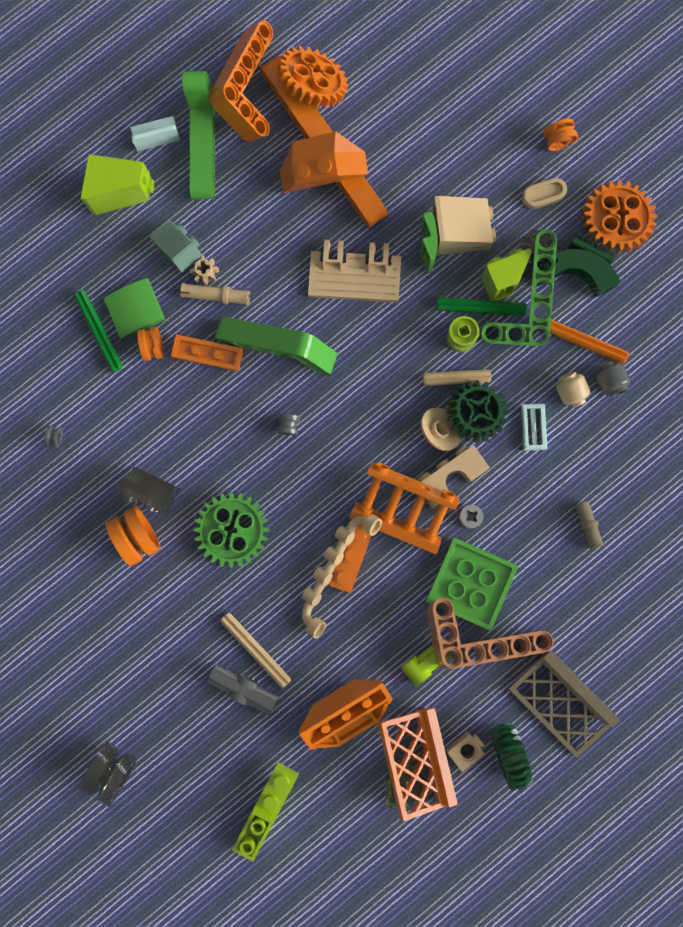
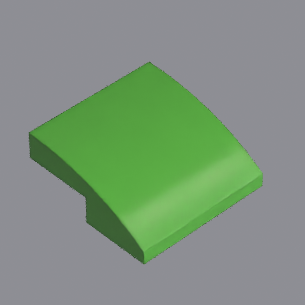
M432 211L423 214L420 229L424 238L422 239L420 255L427 273H431L433 270L438 244L437 228Z
M149 279L137 281L104 297L120 339H126L141 329L148 330L165 320Z

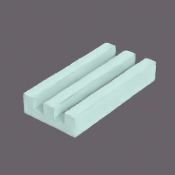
M522 404L523 451L547 450L545 404ZM527 409H530L532 445H529ZM535 409H539L541 445H537Z

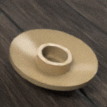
M431 408L423 414L421 419L423 435L432 446L439 450L449 451L459 445L461 436L457 437L458 428L453 431L451 430L454 422H447L446 420L452 415L445 413L444 409Z

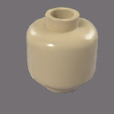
M573 371L559 377L556 389L563 404H572L573 407H578L586 403L585 398L590 395V389L582 374H576Z

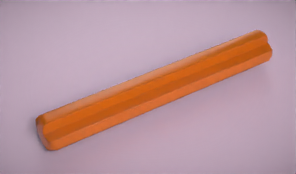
M551 319L550 334L621 364L626 362L629 356L628 351Z

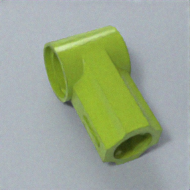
M433 644L401 666V669L415 687L424 682L432 674L431 672L439 667L435 659ZM448 652L445 654V660L450 658Z

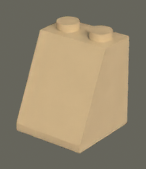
M451 196L434 197L432 213L437 228V256L491 249L493 242H496L495 228H491L490 220H493L492 206H488V199Z

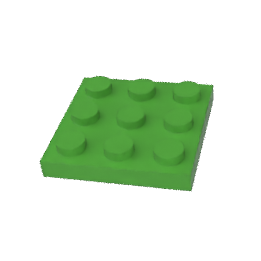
M453 537L425 602L430 604L441 598L448 599L454 607L456 616L491 631L519 566ZM437 604L436 607L444 610L442 605Z

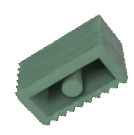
M169 220L151 235L150 239L181 272H184L188 266H191V263H194L195 260H198V257H201L202 254L197 248L200 244L192 235L186 236L188 232L180 223L175 225Z

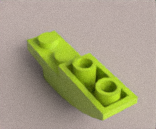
M279 762L277 763L232 851L252 862L254 861L299 775L298 772Z

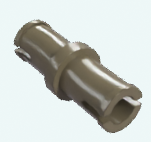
M589 501L575 505L582 524L580 529L581 531L584 530L590 550L604 546L597 527L599 523L598 520L595 521Z

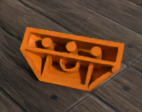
M336 131L294 141L280 169L284 194L368 175L365 151Z
M353 679L314 703L298 732L310 750L339 747L380 722L388 704L393 699L381 680Z

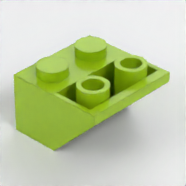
M520 248L512 251L506 258L496 257L488 261L481 280L491 301H497L513 294L532 253L530 248L524 251Z

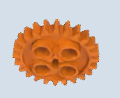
M299 46L298 50L292 47L290 51L286 50L281 55L277 66V76L281 77L279 82L286 84L284 89L291 90V96L298 95V101L304 99L307 105L313 102L316 108L320 104L324 108H327L328 104L334 107L335 103L339 104L341 99L343 100L348 88V84H346L348 78L343 77L345 71L339 70L341 65H334V59H327L326 53L320 55L318 49L312 52L310 47H307L306 50Z
M618 180L615 186L612 181H609L606 186L601 184L598 190L594 189L591 196H588L586 204L582 209L585 212L581 218L587 220L583 228H590L586 235H594L595 238L592 242L595 243L599 240L601 242V249L608 245V252H611L616 247L618 253H621L623 248L628 253L632 247L638 249L641 244L644 245L653 234L652 230L656 226V223L653 221L656 219L657 214L651 212H653L656 206H649L652 198L645 199L643 196L646 191L644 190L639 193V185L632 189L630 188L629 181L625 186H622L621 180ZM604 203L609 204L611 208H607ZM627 204L632 205L634 209H630ZM605 224L611 226L612 230L607 229ZM627 225H631L635 231L630 230Z

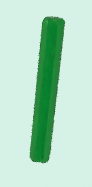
M84 290L76 292L74 298L110 370L113 373L121 370L123 365L87 293Z
M439 297L436 303L438 311L525 316L527 312V304L522 302Z

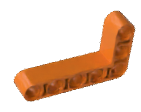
M265 20L259 21L244 30L209 93V101L213 108L246 142H253L269 134L267 120L243 94L273 38L272 27Z

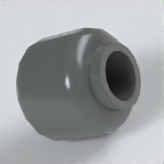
M611 361L599 367L601 371L597 373L596 381L604 395H610L613 398L628 391L631 380L622 364H613Z

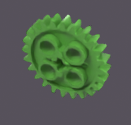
M230 492L229 498H226L225 494L221 493L220 501L212 497L213 505L205 502L206 512L198 511L203 516L202 519H195V522L199 523L200 527L194 528L193 531L199 532L200 536L194 540L202 541L198 549L207 550L204 557L213 555L212 563L220 559L221 567H224L226 561H228L230 568L234 567L235 561L242 567L243 559L251 563L250 556L259 557L256 550L258 548L265 549L261 541L269 540L263 536V533L270 531V529L263 526V524L269 522L268 519L261 518L265 511H257L260 505L258 502L250 505L252 502L250 496L243 501L244 496L242 493L239 494L237 499L233 492ZM224 509L228 510L230 514L229 519L225 522H220L218 519L219 512ZM235 510H238L239 514L234 524L237 533H232L229 549L225 550V545L230 535V532L226 531V529L232 526ZM249 515L252 518V524L248 528H243L240 520L243 516ZM215 532H221L223 535V541L218 545L212 542V536ZM237 538H243L246 542L245 548L241 551L236 550L234 547V542Z

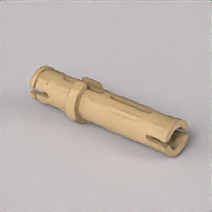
M182 283L180 291H183V293H180L182 298L220 301L226 305L229 303L249 305L250 297H248V295L250 296L249 290L230 289V286L219 288Z

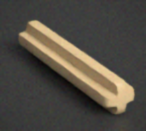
M489 369L430 372L423 375L425 386L465 384L468 381L474 384L476 380H479L480 383H489L491 381V371Z

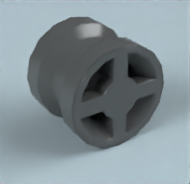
M278 414L279 425L276 427L275 433L298 436L297 424L300 422V417L292 414Z

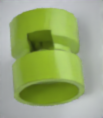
M461 316L453 320L446 337L449 347L460 353L470 350L479 336V325L474 319L467 316Z

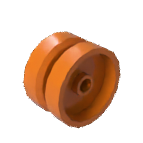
M134 505L124 511V520L115 516L105 522L112 543L129 566H134L142 561V551L146 555L151 556L161 550L154 530L137 506Z

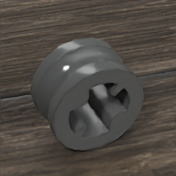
M48 426L44 438L46 446L51 444L56 448L60 446L63 437L61 427L54 429L53 426Z

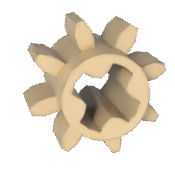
M202 255L200 260H195V267L190 269L192 275H196L194 278L196 283L203 281L207 286L209 281H216L214 275L219 272V268L213 266L215 264L213 258L208 261ZM207 267L206 273L202 274L204 268Z

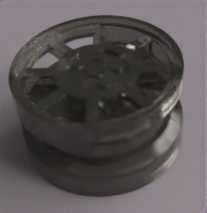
M534 230L526 234L520 245L523 251L531 249L532 253L527 263L532 266L535 239L542 230ZM542 235L539 238V243L542 247L546 248L552 245L553 240L551 236ZM540 259L537 266L543 265L548 259Z

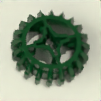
M476 380L473 385L468 381L465 383V387L459 385L457 391H453L450 394L453 399L447 400L446 403L450 407L445 410V413L452 416L446 420L447 422H454V425L451 426L452 431L456 428L459 429L457 437L466 434L465 441H469L473 436L474 443H478L480 438L483 442L489 440V437H496V432L503 430L501 424L507 422V419L503 416L508 414V410L502 409V407L507 405V402L500 401L503 393L497 395L494 393L496 386L488 389V382H485L481 387L479 380ZM477 395L483 398L480 401H474L471 398L467 399L466 396ZM488 403L492 407L493 418L491 417L492 414L487 409ZM460 405L462 406L461 409H463L466 413L465 421L463 420L460 413ZM480 405H482V406L479 408L480 412L478 413V415H476V416L472 419V417H473V415H474V412H473V411H475V408H478ZM474 422H479L482 425L485 423L489 427L477 429L471 427Z
M504 723L492 728L493 745L508 787L514 791L531 786L533 781L531 768L516 727L512 723Z

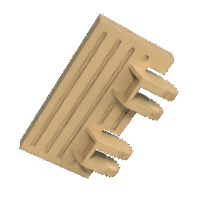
M324 240L323 262H321L320 251H311L308 297L399 302L401 256H392L391 266L388 265L389 243H384L382 249L383 262H374L376 246L375 243L370 242L368 264H365L366 254L347 253L346 263H343L344 241H339L337 244V260L329 259L330 240Z

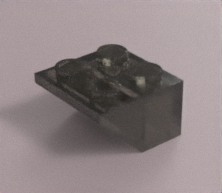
M134 466L116 490L123 493L122 498L138 505L141 501L144 503L143 508L160 515L161 511L168 513L180 488Z

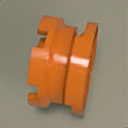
M572 119L556 121L543 130V136L548 140L546 144L549 151L564 149L568 147L567 144L570 142L574 144L579 139L577 131L574 130L575 125Z
M151 327L148 331L145 329L138 330V344L143 360L151 361L152 358H164L163 343L158 327Z

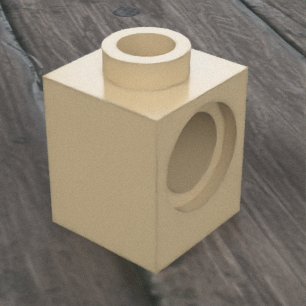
M468 731L445 748L462 772L485 755L481 749L484 744L476 734L471 736ZM470 744L473 746L472 753L467 756L462 755V746Z

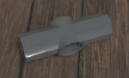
M219 664L215 665L207 680V683L228 693V696L243 705L248 704L267 715L271 714L279 698L276 694L260 687L253 679L243 674L238 675Z

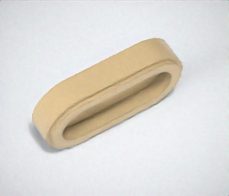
M552 178L528 186L522 195L523 204L529 209H538L559 202L566 195L567 185L559 178Z

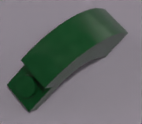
M570 249L556 253L554 278L565 274L579 276L587 282L595 298L615 289L621 283L613 267L595 253L580 249ZM551 263L543 265L539 270L543 272L548 271ZM539 282L537 284L540 286L546 282Z

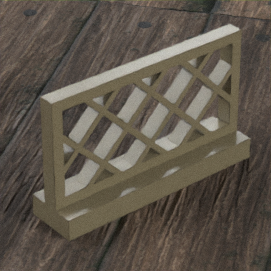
M552 650L542 653V656L509 687V690L576 758L610 727L613 728L619 722L617 715ZM542 663L550 670V679H535V670ZM533 673V679L528 678ZM523 682L533 683V695H522L516 688ZM535 683H550V696L535 695ZM553 683H563L567 687V696H553ZM527 699H533V705ZM535 699L550 700V712H539L535 708ZM553 700H567V713L553 712ZM570 700L581 701L584 704V713H570ZM587 708H588L593 714H588V713H587ZM544 716L550 717V722ZM553 717H567V729H556L553 726ZM570 717L584 718V730H570ZM587 718H598L603 725L598 730H587ZM570 734H584V743L575 749L570 743Z

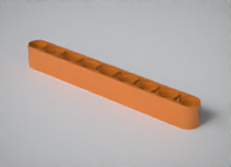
M280 56L275 57L260 67L265 81L305 138L333 132L313 102L307 105L304 99L298 101L299 96H291L292 91L285 90L286 84L279 82L281 77L277 76V66L281 58ZM364 176L336 182L368 228L388 216L384 204Z

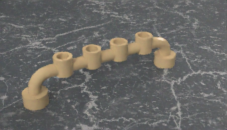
M374 514L368 517L364 515L357 516L348 523L347 527L340 526L337 529L335 538L339 540L335 548L330 546L325 551L324 558L328 560L325 568L318 567L315 570L313 579L317 582L314 588L308 587L302 594V599L306 601L302 610V619L307 626L306 632L315 639L322 635L326 628V623L318 617L312 619V609L320 602L324 587L331 582L332 573L336 565H339L343 560V552L347 545L353 541L356 528L363 525V531L370 535H375L379 531L382 520Z

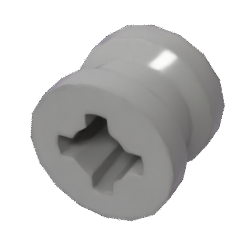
M467 505L461 509L458 515L460 524L468 529L479 526L484 518L482 510L476 505Z

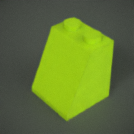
M89 154L81 200L92 215H99L149 201V195L154 191V180H152L144 162Z

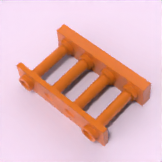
M372 462L367 474L373 476L364 502L355 503L349 519L363 515L368 517L374 514L382 520L379 531L437 554L442 537L438 536L437 532L448 507L456 510L459 497H456L449 490L442 491L395 472L383 463ZM382 480L395 485L385 512H379L372 507ZM405 489L417 494V497L407 520L403 522L396 519L393 515ZM427 498L439 503V506L429 529L423 530L416 527L415 523Z

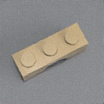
M465 445L455 452L456 458L450 462L448 459H445L436 466L438 469L431 475L427 472L419 477L417 481L443 491L448 490L446 478L449 474L459 473L470 483L490 467L474 445L469 449ZM427 498L425 500L430 509L439 504Z

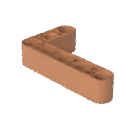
M441 598L431 602L427 607L437 665L442 669H454L550 651L554 644L550 633L537 631L461 645L452 603L448 599ZM437 604H440L444 607L443 616H439L437 614ZM442 628L447 629L449 632L447 640H444L440 635ZM537 637L542 639L543 645L541 648L536 644ZM515 640L520 643L521 649L519 652L514 650L513 644ZM493 644L498 647L497 656L491 653V646ZM470 648H473L476 652L474 660H471L468 656ZM447 652L453 655V663L451 665L445 660Z

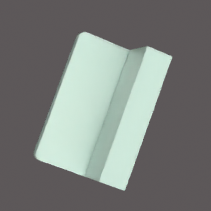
M174 116L130 127L133 135L131 136L132 142L137 151L180 140Z

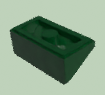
M576 234L568 246L569 250L580 249L595 253L605 259L610 265L615 259L614 253L608 252L604 248L601 249L600 246Z

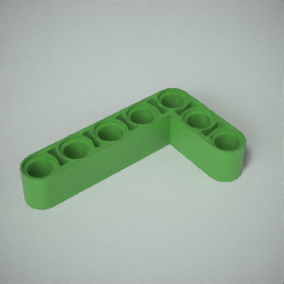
M183 71V91L190 107V196L192 200L215 199V109L209 101V93L212 86L207 71Z
M548 229L542 230L535 239L529 324L488 323L481 332L483 339L487 343L542 346L549 340L557 236L553 231ZM542 235L551 236L553 242L550 247L545 248L540 245L539 238ZM546 258L550 261L551 267L548 271L543 272L538 269L537 263L540 259ZM546 282L549 286L548 293L539 295L535 289L537 283ZM538 305H543L547 309V315L542 319L536 318L534 315V309ZM494 326L499 330V335L496 339H489L486 336V329L488 327ZM514 327L522 331V337L516 341L510 339L508 334L510 329ZM539 328L545 331V338L541 342L534 341L532 338L533 331Z
M221 317L214 338L227 345L293 358L311 370L328 376L332 373L338 354L311 334L229 317Z

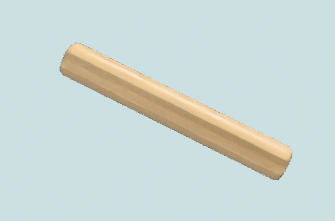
M227 613L220 620L225 628L281 688H284L291 681V678L231 613Z

